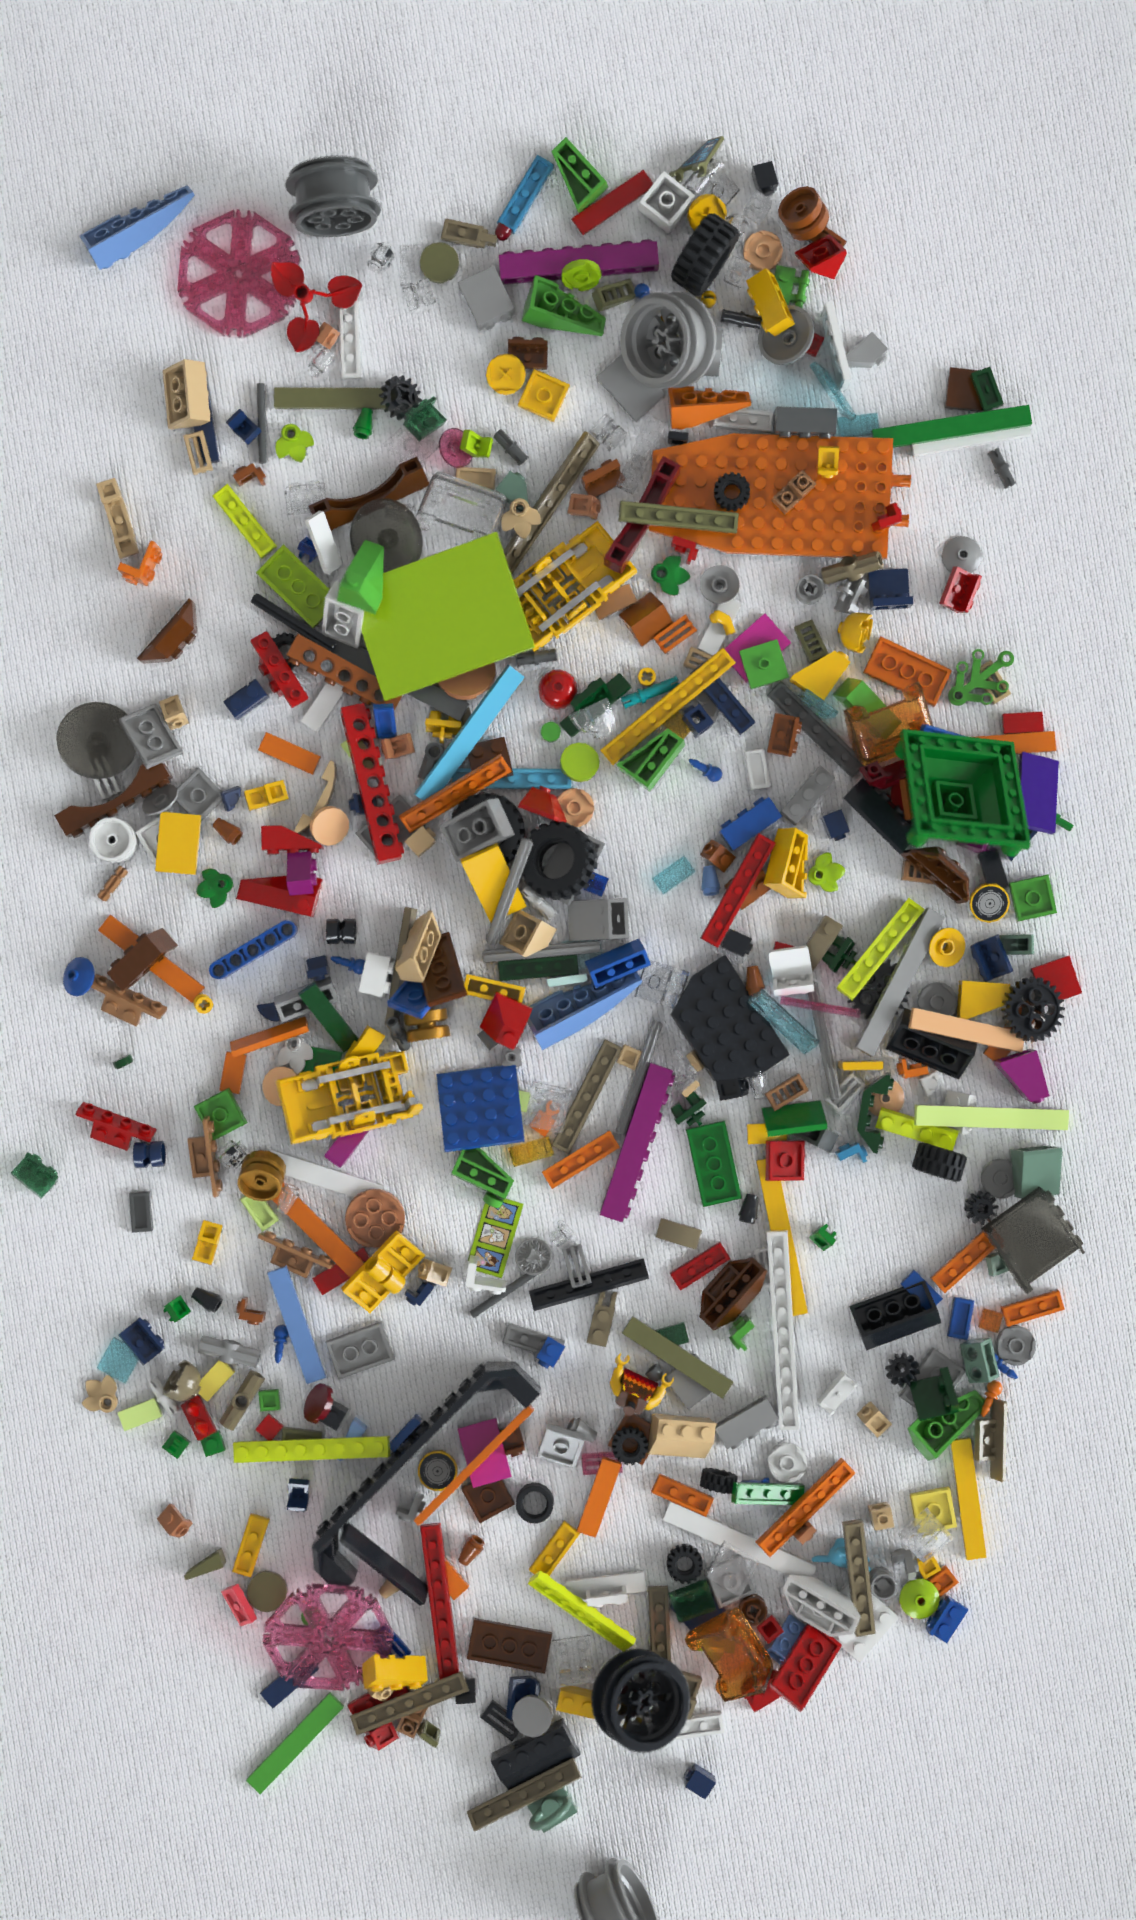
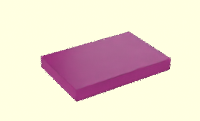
M766 613L725 648L727 653L736 662L732 666L733 669L746 683L748 680L739 651L776 639L778 640L781 652L791 644L790 640Z
M497 1418L457 1429L467 1466L500 1434ZM503 1443L470 1475L473 1488L512 1477Z

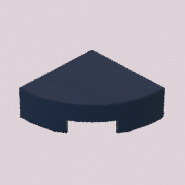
M236 786L220 792L225 811L229 812L235 808L239 797H241V787Z
M274 1002L257 1005L259 1013L264 1018L274 1022L280 1021V1016Z

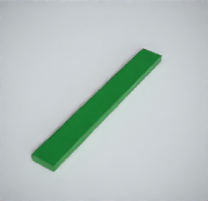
M1023 405L872 429L871 433L872 438H893V448L1027 427L1032 425L1030 406Z

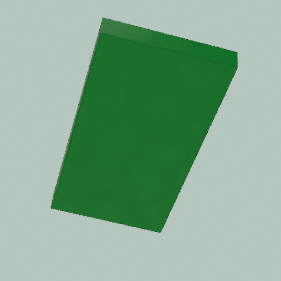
M725 1120L687 1128L686 1133L702 1206L706 1207L742 1199Z

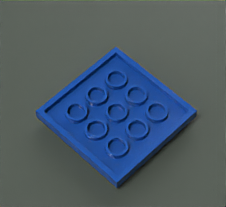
M515 1065L436 1074L445 1152L525 1142Z

